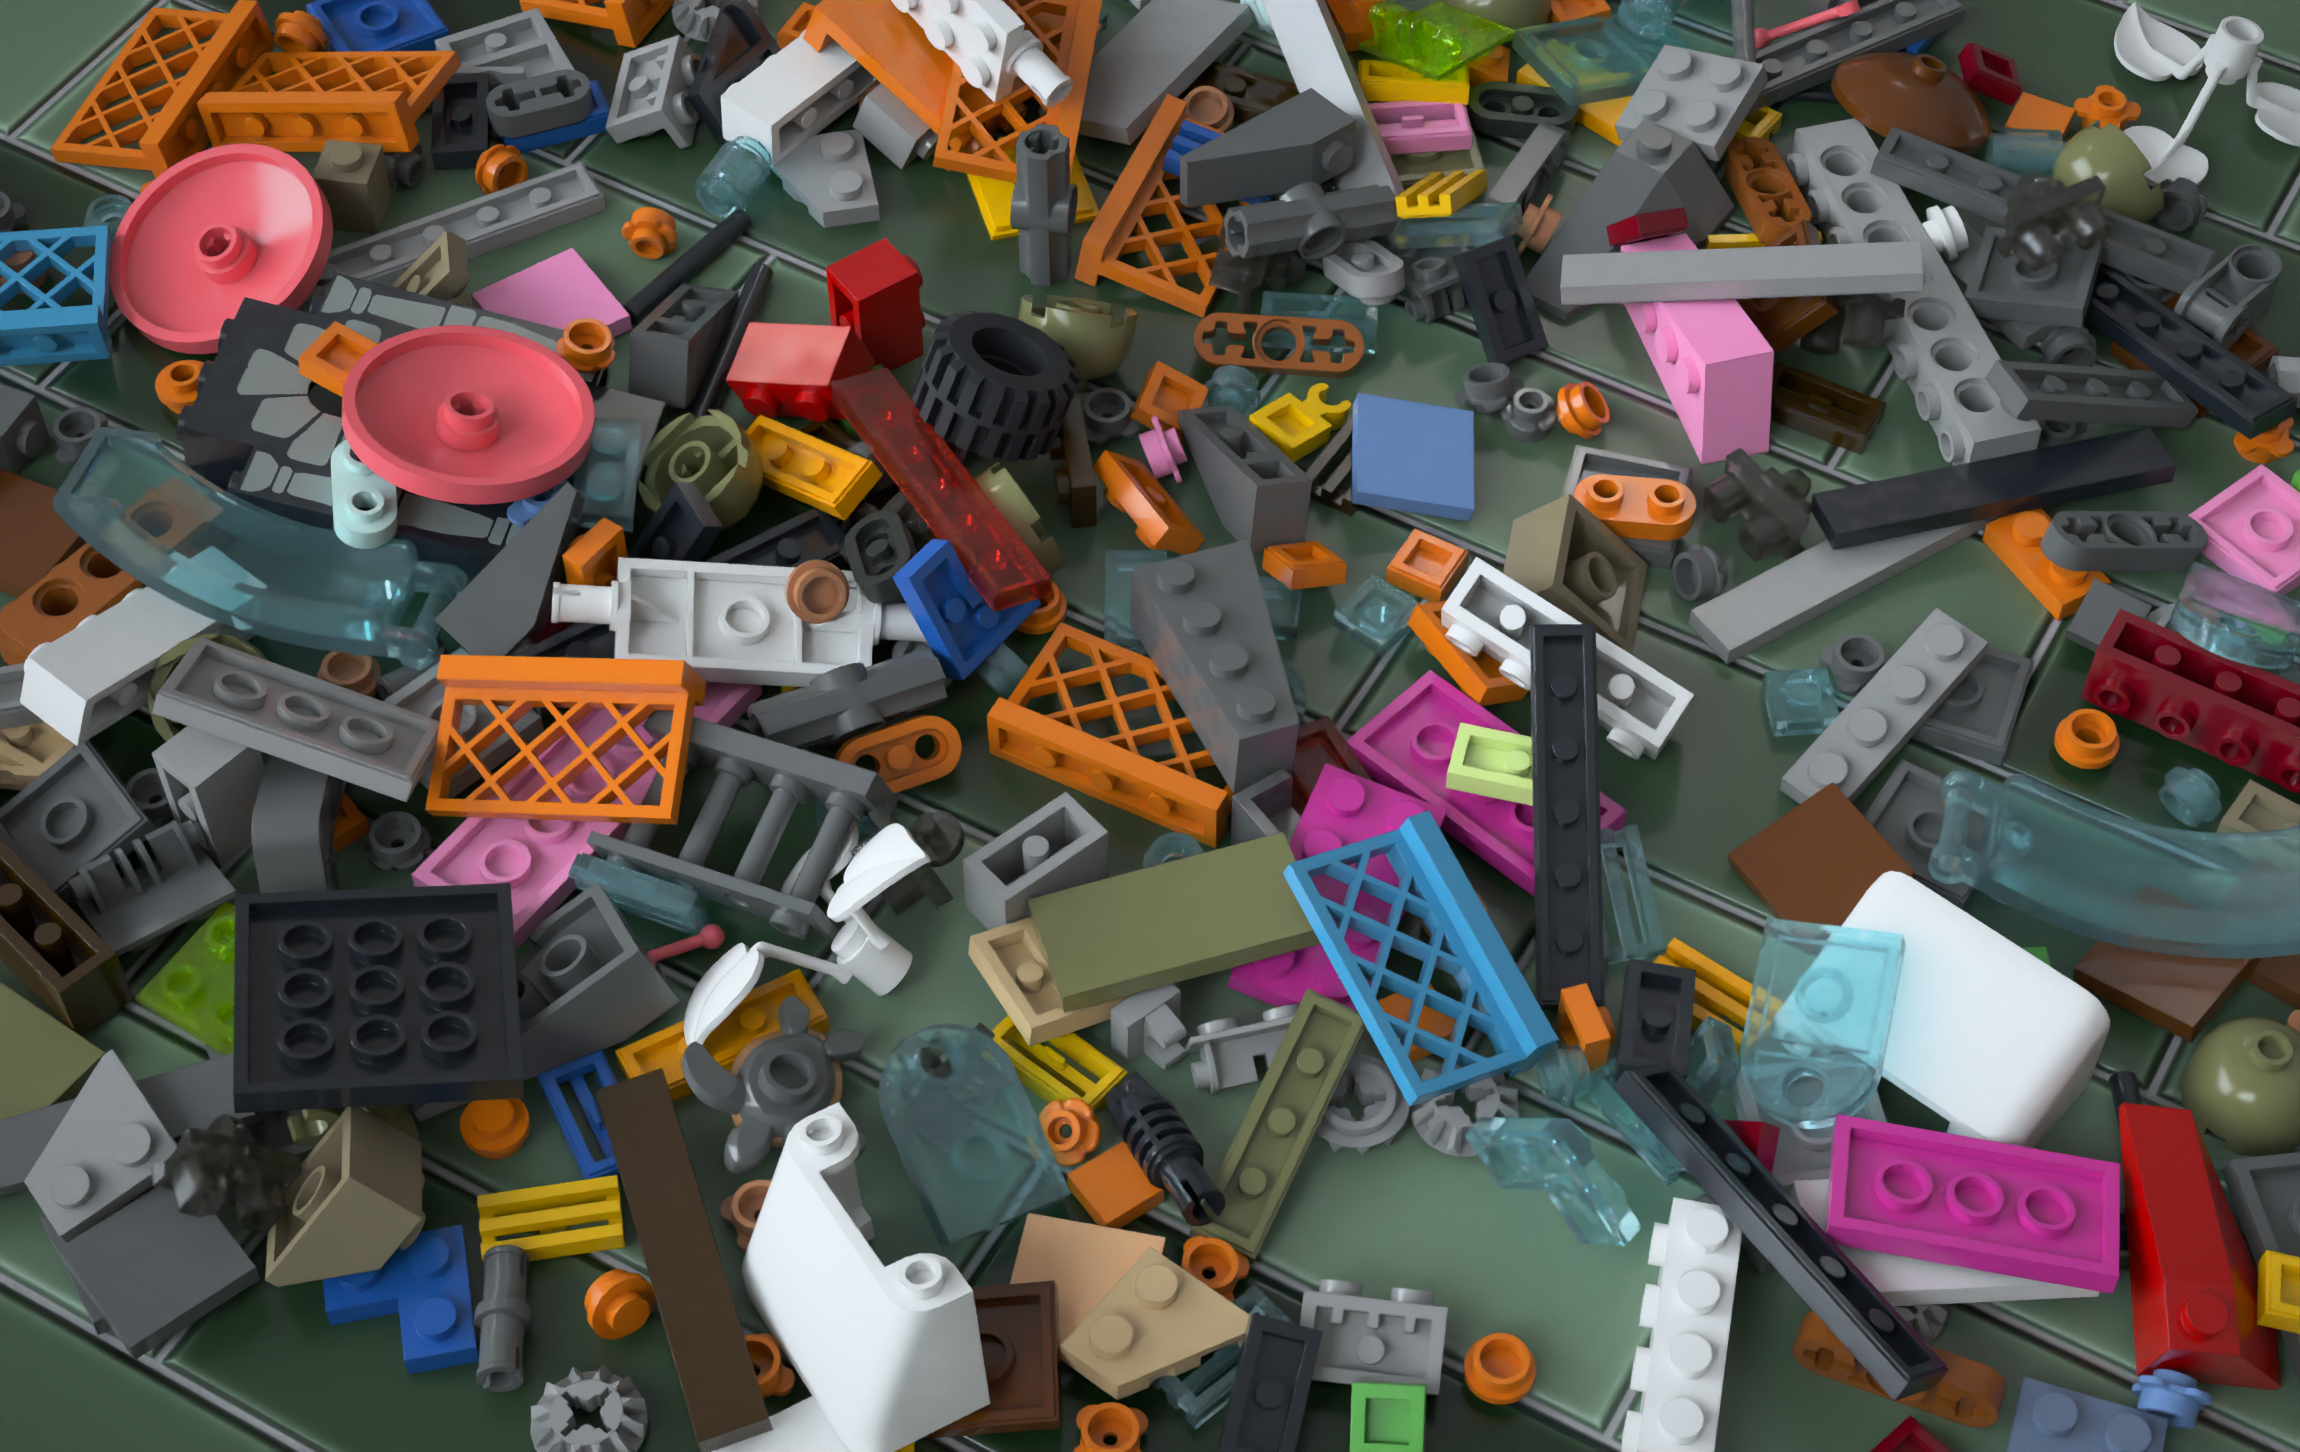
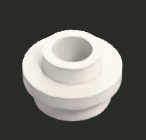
M1935 205L1926 210L1928 221L1922 223L1937 251L1946 262L1957 259V252L1969 248L1967 233L1957 210L1952 205L1943 209Z

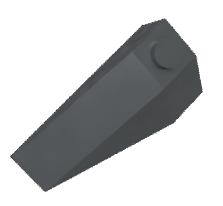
M1644 119L1617 147L1527 275L1526 279L1537 307L1567 321L1597 305H1561L1560 284L1563 255L1621 253V247L1614 248V246H1610L1606 226L1634 215L1685 207L1689 227L1685 228L1684 232L1676 235L1687 233L1698 249L1706 246L1707 236L1718 233L1734 215L1735 206L1693 141Z
M599 882L593 884L543 920L527 937L534 946L516 964L524 1081L601 1049L604 1050L626 1041L642 1028L655 1023L663 1013L680 1002V999L655 959ZM472 1101L409 1104L413 1114L421 1122Z

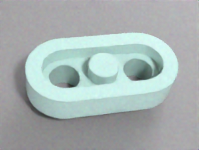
M347 440L341 442L331 455L333 524L335 533L342 542L354 548L373 549L383 546L394 537L398 527L396 486L370 470L357 457Z

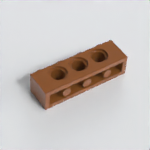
M178 473L172 474L155 489L147 492L139 502L114 522L102 528L95 537L65 561L54 566L45 577L20 597L8 603L1 610L0 652L3 660L9 665L25 663L30 653L40 644L45 642L52 643L74 630L86 617L90 615L98 616L120 603L132 590L137 588L144 589L166 576L175 565L181 562L188 563L210 549L222 558H225L238 547L227 506Z

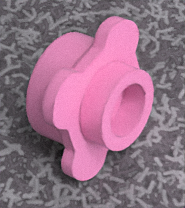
M1157 415L1151 417L1155 429L1139 435L1143 450L1156 479L1173 473L1177 484L1182 483L1183 479L1177 465L1188 461L1175 427L1163 431Z

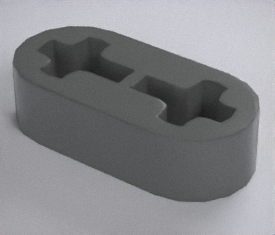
M569 69L505 83L495 87L486 98L490 127L495 133L510 138L522 137L577 123L588 117L593 110L590 80L585 74Z

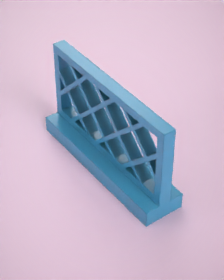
M108 225L0 233V275L7 280L0 287V308L21 291L35 301L26 310L2 311L0 309V367L111 359L112 339L107 323L112 234ZM95 246V255L77 269L62 259L76 247ZM18 251H33L38 255L35 260L19 273H16L3 263ZM53 266L65 275L66 278L47 294H44L31 283ZM79 287L93 296L92 305L68 307L59 305Z
M1430 811L1408 817L1399 829L1292 862L1284 870L1283 875L1409 1107L1507 1072L1509 1077L1531 1070L1559 1040ZM1385 854L1399 878L1398 886H1392L1366 874L1365 870L1368 860ZM1356 863L1354 868L1351 867V866H1348V865H1351V864ZM1325 874L1349 885L1343 906L1320 896L1311 877ZM1359 890L1392 905L1386 925L1353 911ZM1402 910L1422 919L1431 935L1429 945L1396 930ZM1347 928L1380 942L1374 963L1351 953L1344 940ZM1391 947L1423 961L1417 983L1385 969ZM1434 967L1453 975L1463 993L1461 1002L1428 988ZM1379 986L1412 1000L1406 1022L1383 1011L1376 998ZM1423 1005L1455 1019L1450 1041L1417 1027ZM1469 1025L1484 1032L1497 1055L1485 1058L1461 1047L1466 1026ZM1412 1044L1444 1058L1440 1076L1422 1082L1408 1057ZM1456 1064L1462 1066V1068L1454 1070Z

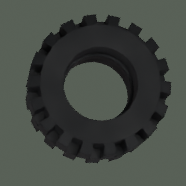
M972 310L965 311L964 314H951L947 316L946 321H940L937 325L912 391L914 396L912 399L914 406L920 410L919 416L923 421L935 428L934 432L943 439H948L955 443V446L989 459L999 458L1007 462H1017L1019 458L1029 461L1037 459L1038 454L1045 455L1051 450L1077 391L1080 375L1075 369L1077 364L1072 356L1065 353V348L1058 341L1048 337L1047 333L1014 317H1007L995 312L987 311V313Z

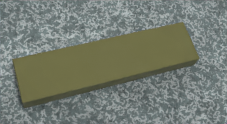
M1307 988L1213 1182L1226 1199L1225 1208L1218 1217L1205 1200L1202 1206L1212 1222L1204 1226H1192L1189 1235L1221 1239L1232 1246L1236 1252L1245 1255L1249 1264L1253 1265L1366 1028L1357 1011Z

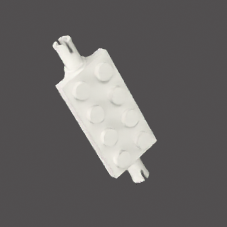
M891 0L897 9L904 13L907 12L924 29L928 40L935 48L944 50L961 68L966 80L973 87L981 88L994 103L1012 93L1014 79L1017 76L1037 94L1042 103L1048 108L1061 103L1073 88L1071 85L1074 84V81L1066 76L1042 52L1043 43L1030 31L1024 30L1025 23L1003 0Z
M618 557L617 581L612 580L611 587L553 582L551 623L609 624V631H615L614 659L685 660L707 682L806 687L809 686L814 678L840 666L858 662L863 663L864 667L871 666L873 645H878L879 639L927 642L906 603L887 604L868 601L856 583L852 571L846 570L841 571L846 576L849 584L847 605L835 619L821 624H813L801 620L791 611L787 604L785 587L795 567Z

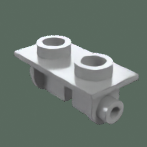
M1299 1004L1270 1009L1262 1013L1264 1022L1238 1027L1236 1018L1218 1019L1199 1025L1197 1027L1198 1036L1190 1037L1184 1047L1186 1055L1200 1053L1201 1061L1191 1063V1073L1195 1088L1198 1090L1208 1087L1212 1094L1226 1089L1257 1083L1259 1080L1253 1058L1264 1056L1267 1069L1269 1068Z

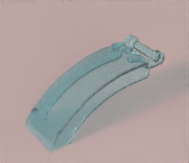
M99 427L53 498L55 512L71 529L103 556L148 587L215 621L257 636L292 645L347 652L360 656L397 658L404 666L410 669L423 670L430 666L438 650L436 638L441 626L435 619L468 585L467 575L457 566L418 561L417 549L408 540L392 538L388 543L377 548L358 549L342 542L333 530L297 522L248 503L213 484L180 461L162 444L161 437L154 432ZM415 592L429 593L413 628L399 626Z
M1955 770L1944 776L1940 798L1945 809L1940 840L1932 848L1928 865L1930 875L1938 882L1943 884L1963 882L1990 895L2002 904L2011 905L2054 926L2092 939L2137 950L2202 958H2263L2300 954V824L2285 829L2245 833H2217L2174 829L2147 824L2102 811L2062 794L2023 774L2009 776L2001 787L1965 770ZM1971 810L1986 816L1980 853L1966 847Z

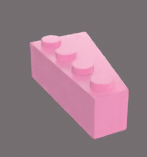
M1687 233L1621 246V253L1698 250ZM1737 300L1621 303L1625 305L1701 465L1769 452L1774 350Z

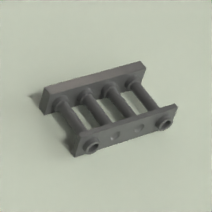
M655 710L648 716L643 728L657 743L671 732L674 711ZM693 717L685 773L687 770H694L697 764L713 768L718 776L678 859L649 849L660 824L631 823L623 841L591 831L586 842L605 860L604 871L623 882L638 885L641 878L769 919V924L773 928L796 939L805 940L808 933H812L833 940L838 928L815 904L853 821L860 822L864 815L888 823L898 798L877 772ZM667 755L662 760V763L665 767ZM658 771L641 805L660 806L664 778ZM752 781L768 785L773 794L734 875L730 876L703 867L741 787H749ZM807 798L825 803V807L829 810L790 894L760 886L759 883L796 805L805 804Z

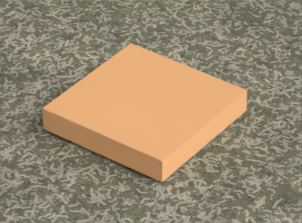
M1028 1213L1010 1284L1055 1281L1058 1287L1061 1346L1150 1246L1162 1255H1165L1166 1237Z

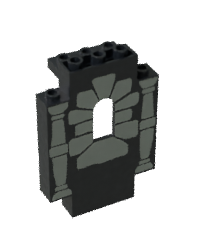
M338 273L333 274L324 295L317 293L314 296L309 313L244 297L235 318H227L222 325L218 340L219 352L214 362L206 361L201 369L197 385L198 396L193 406L185 405L180 413L176 428V438L184 443L185 467L204 472V485L210 487L211 496L227 506L230 517L236 518V531L466 588L522 530L519 526L511 523L507 517V508L514 501L482 505L458 504L423 497L396 486L398 527L394 537L385 545L373 549H358L345 544L338 538L334 530L331 483L332 452L341 442L347 440L343 431L342 418L319 411L311 404L308 395L317 383L299 374L298 357L334 321L378 344L405 332L434 326L467 325L486 327L528 338L547 347L556 354L557 342L560 338H563L564 330ZM611 365L594 373L578 372L584 379L593 397L595 420L590 450L581 466L566 479L585 499L573 540L582 534H586L605 517L623 528L626 543L642 499L638 491V479L645 484V474L648 467L642 462V458L646 448L659 431L664 428L666 402L607 388L610 382Z

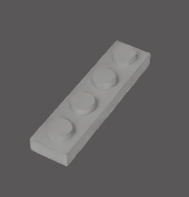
M1936 608L1781 779L1780 791L1801 804L1833 782L1849 801L1853 803L1985 656L1988 641Z

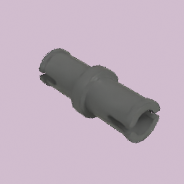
M513 1245L495 1246L484 1254L483 1301L477 1305L474 1314V1326L480 1333L479 1367L476 1371V1383L478 1385L483 1384V1389L493 1392H508L522 1385L524 1379L522 1370L524 1334L528 1333L532 1327V1308L526 1302L527 1269L530 1264V1257L528 1253L523 1254L522 1248Z

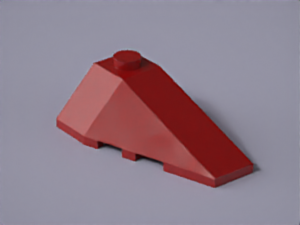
M2123 1102L2118 1109L2136 1375L2152 1376L2154 1370L2166 1369L2186 1374L2199 1383L2277 1390L2281 1387L2277 1331L2275 1328L2257 1325L2258 1273L2191 1110Z

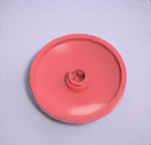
M230 144L214 147L185 158L152 181L136 198L123 217L111 247L110 286L114 299L124 316L151 342L165 349L186 354L218 353V340L222 325L227 318H235L244 297L297 310L313 291L327 264L333 239L332 213L328 200L321 187L303 165L290 155L272 147L258 144Z
M446 325L422 328L399 334L367 351L350 370L343 388V431L357 457L370 470L391 484L408 492L439 501L471 505L499 504L541 494L565 481L581 466L590 450L595 420L593 397L584 379L576 369L547 347L528 338L498 329L467 325Z

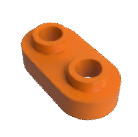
M1597 474L1580 481L1574 491V497L1617 537L1671 541L1685 536L1693 526L1696 498L1688 487L1674 480Z
M918 715L848 739L838 749L834 760L855 766L859 757L866 754L870 755L875 762L874 772H877L895 794L949 774L959 762L962 744L959 733L949 721L938 716ZM927 734L933 739L935 748L928 758L922 759L915 751V744L919 737Z

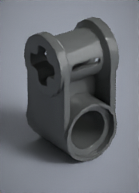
M2244 244L2235 248L2231 254L2207 274L2198 277L2187 287L2178 300L2173 312L2214 338V341L2225 349H2229L2247 329L2263 318L2269 311L2282 271V261L2279 255L2272 249L2260 244Z

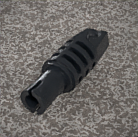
M1133 1072L1119 1086L1114 1087L1105 1095L1119 1135L1124 1143H1127L1129 1151L1149 1182L1157 1188L1168 1190L1180 1208L1185 1221L1191 1226L1207 1225L1212 1220L1201 1205V1200L1205 1199L1213 1212L1219 1217L1225 1208L1226 1199L1203 1168L1204 1151L1172 1102L1162 1097L1137 1072Z

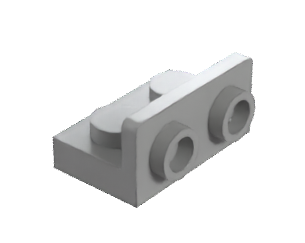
M680 35L624 53L605 127L617 144L639 136H650L664 128L680 149L692 145L699 114L687 97L702 58L691 51Z
M1320 1279L1319 1292L1304 1290L1300 1325L1323 1331L1312 1376L1313 1381L1352 1385L1354 1380L1427 1384V1395L1439 1396L1448 1307L1433 1306V1292L1391 1288L1390 1300L1362 1297L1363 1284L1330 1279Z

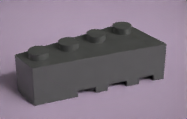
M1249 538L1134 568L1129 623L1154 661L1161 676L1232 793H1239L1283 768L1293 776L1299 721Z

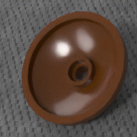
M1904 52L1862 54L1842 62L1832 78V91L1840 105L1860 123L1884 137H1887L1892 127H1896L1965 155H1973L1986 146L1992 133V125L1982 102L1957 74L1947 68L1944 62L1931 55H1914Z

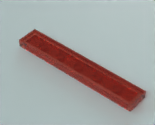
M886 367L831 382V399L935 536L938 539L950 540L970 582L993 612L1051 595L1052 577L942 437L934 432V427L926 424L919 416L920 410L914 406L912 399Z

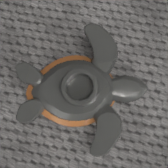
M791 995L785 998L778 1010L777 1016L781 1031L768 1033L745 1046L736 1057L731 1072L715 1061L702 1044L695 1041L688 1045L680 1063L688 1085L697 1098L709 1107L731 1113L733 1122L736 1125L729 1134L724 1148V1166L731 1174L744 1176L755 1170L766 1158L771 1148L784 1147L787 1136L795 1124L818 1111L840 1102L843 1084L839 1063L855 1059L862 1053L866 1042L864 1034L853 1030L841 1029L826 1038L821 1032L808 1029L809 1010L796 996ZM859 1132L860 1148L856 1159L863 1154L867 1145V1136Z

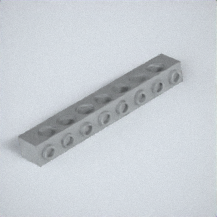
M1855 118L1796 129L1793 150L1786 157V166L1811 210V222L1819 224L1827 239V244L1922 241L1923 291L1913 293L1853 295V297L1857 301H1862L1870 316L1874 335L1878 340L1885 342L1893 357V365L1897 376L1901 380H1906L1915 396L1916 407L1920 417L1924 421H1929L1938 437L1939 448L1944 460L1948 463L1952 462L1953 466L2037 449L2042 431L2038 421L2034 419L2022 421L2008 414L2000 404V397L1985 380L1995 362L2001 360L1899 184L1870 173L1879 150L1865 126Z

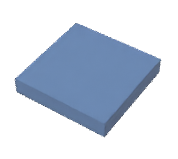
M1358 393L1353 403L1352 503L1469 521L1475 510L1474 411Z

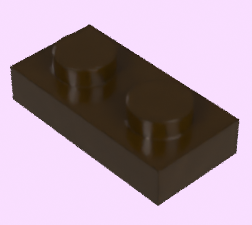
M1074 397L1057 439L1048 454L1050 461L1061 460L1062 468L1054 469L1057 504H1068L1072 527L1081 528L1097 526L1096 481L1080 397Z

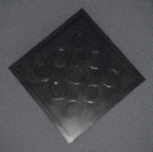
M510 883L235 894L234 1112L249 1113L524 1098Z

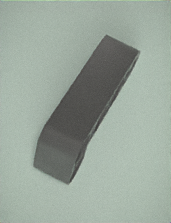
M268 754L253 810L251 826L252 848L260 893L339 890V875L333 837L346 781Z

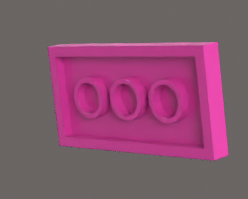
M1429 670L1346 741L1345 758L1380 784L1446 809L1447 812L1441 829L1534 897L1533 806L1445 788L1447 771L1460 722L1515 734L1519 733L1436 673ZM1600 792L1601 846L1624 826L1626 810L1602 792Z
M1325 763L1289 846L1295 860L1299 861L1399 829L1408 817L1426 811L1431 812L1438 827L1441 829L1447 810ZM1385 854L1368 860L1365 870L1366 874L1392 886H1398L1399 878ZM1356 863L1351 864V865H1348V866H1351V867L1354 868ZM1325 874L1311 877L1320 896L1343 906L1349 885ZM1359 890L1353 911L1386 925L1392 905ZM1402 910L1399 923L1396 929L1397 931L1406 912L1405 910ZM1347 928L1344 940L1351 953L1374 963L1380 942ZM1321 944L1236 966L1230 975L1228 988L1275 1007L1300 1004L1307 988L1357 1011Z
M1837 1114L1832 1131L1825 1233L1836 1245L2113 1294L2119 1279L2120 1163Z

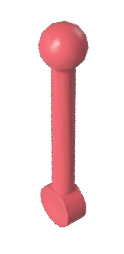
M1852 0L1770 30L1757 28L1755 29V46L1757 49H1763L1768 47L1772 40L1860 11L1858 1Z
M708 924L701 929L698 935L650 950L649 952L655 961L658 962L700 947L709 950L717 949L724 943L725 932L719 925Z

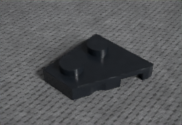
M723 0L687 97L719 144L727 141L723 138L721 95L732 84L741 81L761 66L768 57L781 51L747 0Z

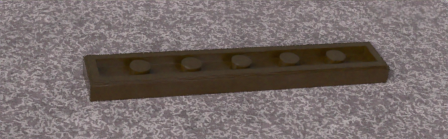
M660 1068L596 1090L701 1452H711L773 1430L663 1069Z

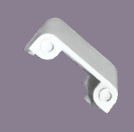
M1889 871L1883 873L1866 891L1777 1015L1771 1037L1780 1042L1791 1056L1801 1061L1827 1060L1841 1048L1948 1120L1950 1123L1946 1133L2035 1148L2089 1085L2110 1029V1018L2101 1002L2074 981L1912 877L1901 872Z
M838 1102L804 1118L795 1124L789 1132L743 1258L741 1270L750 1301L843 1444L852 1452H895L991 1404L973 1290L957 1267L943 1256L934 1253H918L884 1267L867 1242L875 1238L872 1219L862 1206L854 1163L859 1154V1135L855 1124Z

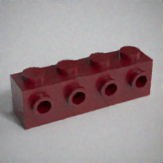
M2120 609L2096 649L2081 699L2095 704L2107 712L2118 714L2157 731L2169 739L2180 741L2219 758L2229 765L2237 766L2272 781L2291 792L2300 794V685Z

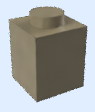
M327 139L312 177L321 187L328 200L332 213L333 229L378 234L393 197L392 188L388 181V169L383 146Z

